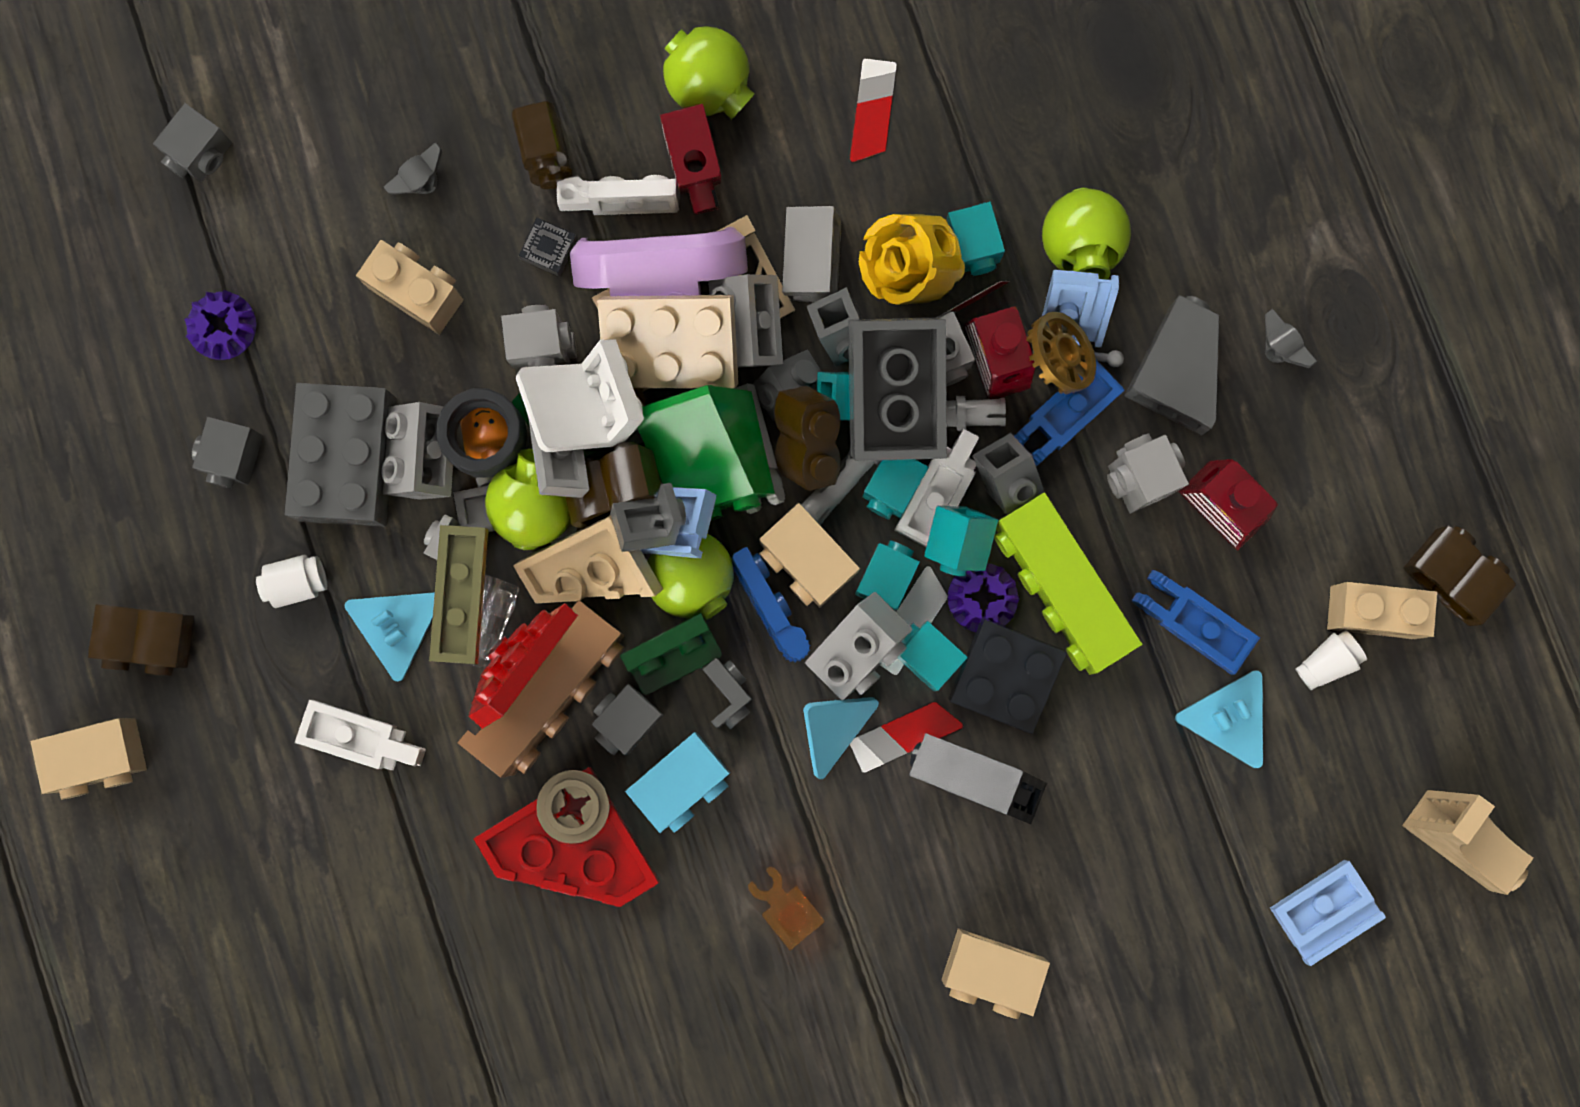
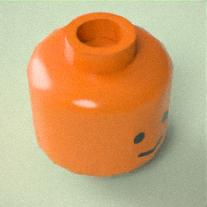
M477 408L460 422L464 449L467 456L475 459H485L495 455L504 446L508 436V427L504 417L499 412L490 408Z

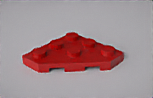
M564 603L551 613H548L545 609L542 610L528 626L525 623L519 626L509 639L505 636L501 638L487 654L491 662L480 676L468 717L482 729L503 717L578 615Z
M591 767L583 770V772L593 775L599 781ZM563 789L566 794L567 805L562 808L561 812L556 814L557 817L573 814L583 825L581 808L586 805L585 802L591 799L590 796L574 799L571 794H568L566 789ZM609 796L610 809L605 826L594 837L581 843H564L546 833L537 816V799L473 838L497 878L539 886L542 889L575 897L580 896L617 907L625 905L660 882Z

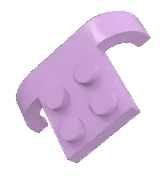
M734 227L701 234L608 241H588L587 238H581L570 251L574 286L593 289L609 288L610 296L702 295L700 281L724 279L726 277L738 276L748 271L745 237Z

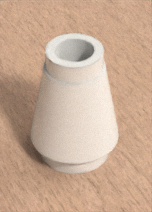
M1345 630L1339 635L1333 633L1302 662V665L1295 669L1307 687L1313 690L1318 686L1320 687L1360 670L1359 665L1366 661L1367 657L1353 636Z

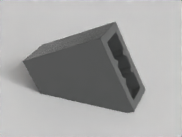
M1179 295L1168 308L1124 396L1203 435L1212 429L1216 421L1219 315L1210 311V306L1205 301L1193 296L1184 298Z

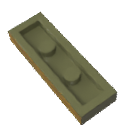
M440 525L429 661L478 664L488 542L487 528Z

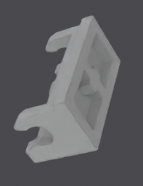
M834 206L787 207L782 293L787 296H793V301L816 302L838 292L842 219Z

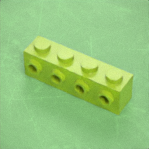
M1045 492L998 521L996 527L998 533L994 535L997 545L1007 558L1013 555L1022 569L1018 573L1019 579L1030 595L1037 593L1046 606L1042 610L1045 620L1055 633L1062 631L1071 645L1066 648L1067 654L1079 671L1086 669L1089 675L1096 674L1143 645Z

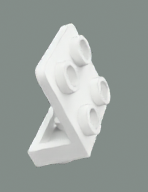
M616 339L600 340L582 364L523 367L516 375V381L538 446L545 452L613 447L625 442L644 420L641 401L636 397L628 375L627 363L621 356Z

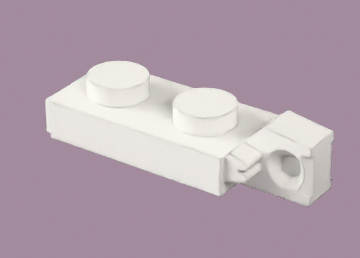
M649 175L644 177L643 180H624L620 177L608 176L600 179V181L588 182L586 180L583 181L577 176L557 182V204L560 211L592 210L594 215L677 213L679 211V193L676 179H668L661 175Z
M963 429L952 449L947 447L946 459L931 460L928 465L929 469L894 531L927 547L937 505L958 506L976 473L974 472L976 463L969 456L979 439L978 436Z
M309 700L295 740L297 744L376 769L386 768L394 770L397 761L412 766H421L426 751L425 748L403 742L406 731L397 729V726L315 700Z

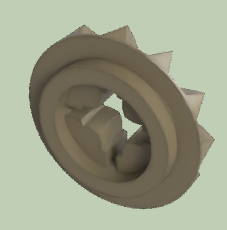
M569 770L554 775L544 784L538 795L536 808L539 822L546 833L558 841L573 844L587 841L599 833L605 826L610 804L606 788L593 775L583 771ZM563 789H566L568 794H571L574 799L590 796L591 799L585 802L586 805L581 808L583 825L573 814L557 817L556 814L561 812L562 808L567 805L566 794Z

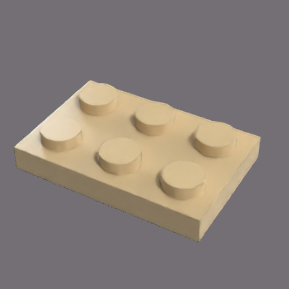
M734 295L602 296L597 300L600 340L616 339L621 356L627 363L628 375L633 388H700L705 385L735 388L738 385Z

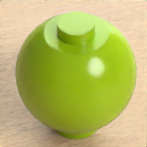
M703 26L694 28L687 35L681 29L664 48L670 54L663 66L665 85L673 100L683 109L703 104L706 116L724 112L732 119L753 97L754 93L746 86L750 73L748 57L742 45L728 32L716 27Z
M1088 188L1075 189L1057 200L1048 211L1042 228V241L1045 252L1058 269L1098 274V279L1106 280L1110 277V270L1126 254L1131 239L1129 217L1120 202L1106 192Z
M533 449L521 450L518 453L517 463L495 474L488 485L485 496V509L488 520L493 529L503 539L512 543L518 549L534 550L539 546L551 543L559 538L571 523L566 497L539 495Z
M707 534L706 539L701 538L699 550L703 552L701 558L651 554L647 560L663 588L660 593L651 598L668 614L686 619L702 614L707 620L726 607L727 602L724 599L730 593L734 579L733 564L726 548L713 536Z

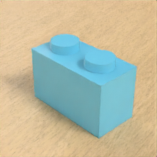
M694 732L625 792L659 833L668 826L675 833L695 816L689 808L703 797L709 804L729 787L724 778L731 772L700 735Z

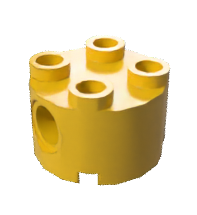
M892 214L878 219L864 236L863 240L868 241L865 245V251H860L859 254L862 280L867 288L878 299H885L891 304L897 305L928 303L941 299L953 288L955 282L959 281L964 275L965 265L961 259L962 255L958 238L948 225L946 219L941 216Z

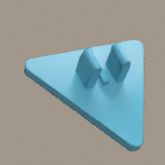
M435 593L353 599L345 603L346 611L394 681H402L405 678L432 623Z
M1251 671L1176 714L1175 719L1177 723L1252 768H1260L1263 765V692L1261 672Z
M875 698L812 702L804 707L803 711L813 772L818 779L826 777L877 709L879 702Z

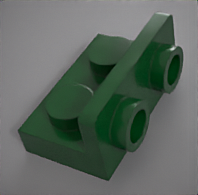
M699 614L621 654L620 657L628 672L633 674L642 693L649 695L706 666L714 659L721 658L722 652L702 614Z

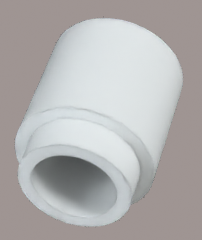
M301 555L262 566V575L256 577V585L262 601H270L274 608H279L317 597L318 592L327 590V579L318 556L308 558L306 555Z

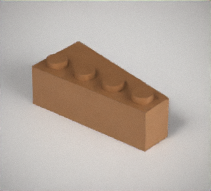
M578 601L572 608L578 617L504 716L485 728H481L476 735L468 730L457 742L500 778L513 776L518 771L525 774L541 755L536 748L545 736L548 735L553 739L569 719L564 712L574 700L581 703L590 694L597 683L592 677L602 664L609 668L625 648L620 644L625 635L581 601Z

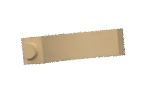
M1427 790L1402 825L1489 891L1508 895L1510 891L1518 889L1528 876L1526 868L1533 860V857L1517 846L1492 822L1489 814L1495 806L1480 795Z

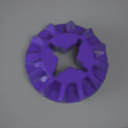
M226 290L215 293L206 292L205 297L201 298L198 302H191L192 310L184 320L187 325L186 337L196 351L211 359L226 360L238 356L249 347L256 332V317L251 306L241 296ZM227 314L225 323L229 326L228 329L233 332L232 335L219 330L211 334L214 326L210 323L208 316L212 315L213 317L222 318Z
M987 563L985 571H967L965 576H955L948 590V605L951 614L961 626L973 632H976L982 619V609H980L979 602L972 601V598H965V595L978 592L983 584V579H986L988 593L1002 597V600L988 603L987 610L984 612V618L1005 626L1014 617L1019 596L1015 580L1011 578L1003 567Z

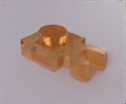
M770 865L766 868V871L773 878V886L769 890H761L752 880L748 883V888L755 898L767 901L771 905L762 913V916L788 949L792 950L822 925L825 919L797 885L786 893L782 888L780 872Z

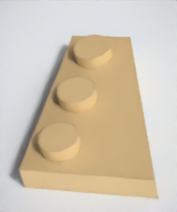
M611 515L521 559L513 565L535 603L581 601L584 597L605 596V599H619L624 595L640 594L641 597H654L663 590L641 550L621 552Z

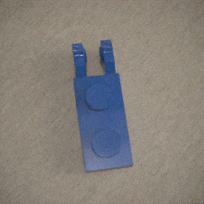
M1096 360L1095 378L1088 387L1069 394H1061L1058 391L1029 418L1030 422L1014 437L1023 445L1029 440V436L1039 429L1049 440L1041 449H1037L1031 454L1037 467L1056 448L1059 451L1125 389Z
M745 547L734 553L731 557L734 573L777 649L783 653L782 657L784 656L785 660H789V662H800L801 659L808 656L807 653L810 651L809 647L811 646L808 643L809 640H806V634L802 628L790 625L787 617L792 615L791 610L780 592L773 594L765 579L770 577V573L760 555L756 553L752 556L748 548Z
M1152 570L1147 579L1155 588L1175 598L1174 602L1166 610L1148 595L1138 592L1132 599V602L1145 613L1159 620L1158 624L1229 674L1235 675L1260 639L1259 636L1190 588H1183L1162 573Z

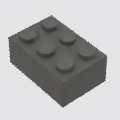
M939 317L849 319L850 455L855 461L946 459V319Z
M296 383L285 516L299 522L387 526L389 495L383 494L384 480L382 478L387 438L385 422L388 417V408L397 406V397L386 388Z

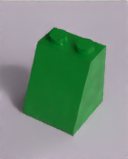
M705 385L642 407L644 420L637 429L646 448L654 452L658 474L662 483H671L672 487L706 489L716 494L711 521L723 517L721 511L730 507H734V511L753 509L761 505L760 498L775 494L752 391Z

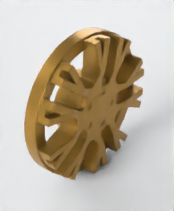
M1049 312L1032 323L1031 327L1033 329L1028 331L1027 334L1029 336L1026 341L1032 343L1034 354L1029 356V358L1035 362L1032 364L1034 368L1040 366L1043 372L1039 377L1041 379L1045 378L1044 383L1046 385L1051 382L1059 387V393L1061 394L1075 393L1088 387L1095 378L1096 359L1090 340L1083 329L1072 318L1060 312ZM1073 335H1074V336L1076 337V339L1078 340V342H1079L1081 348H1079V345L1077 344V342L1075 341V339L1072 337Z

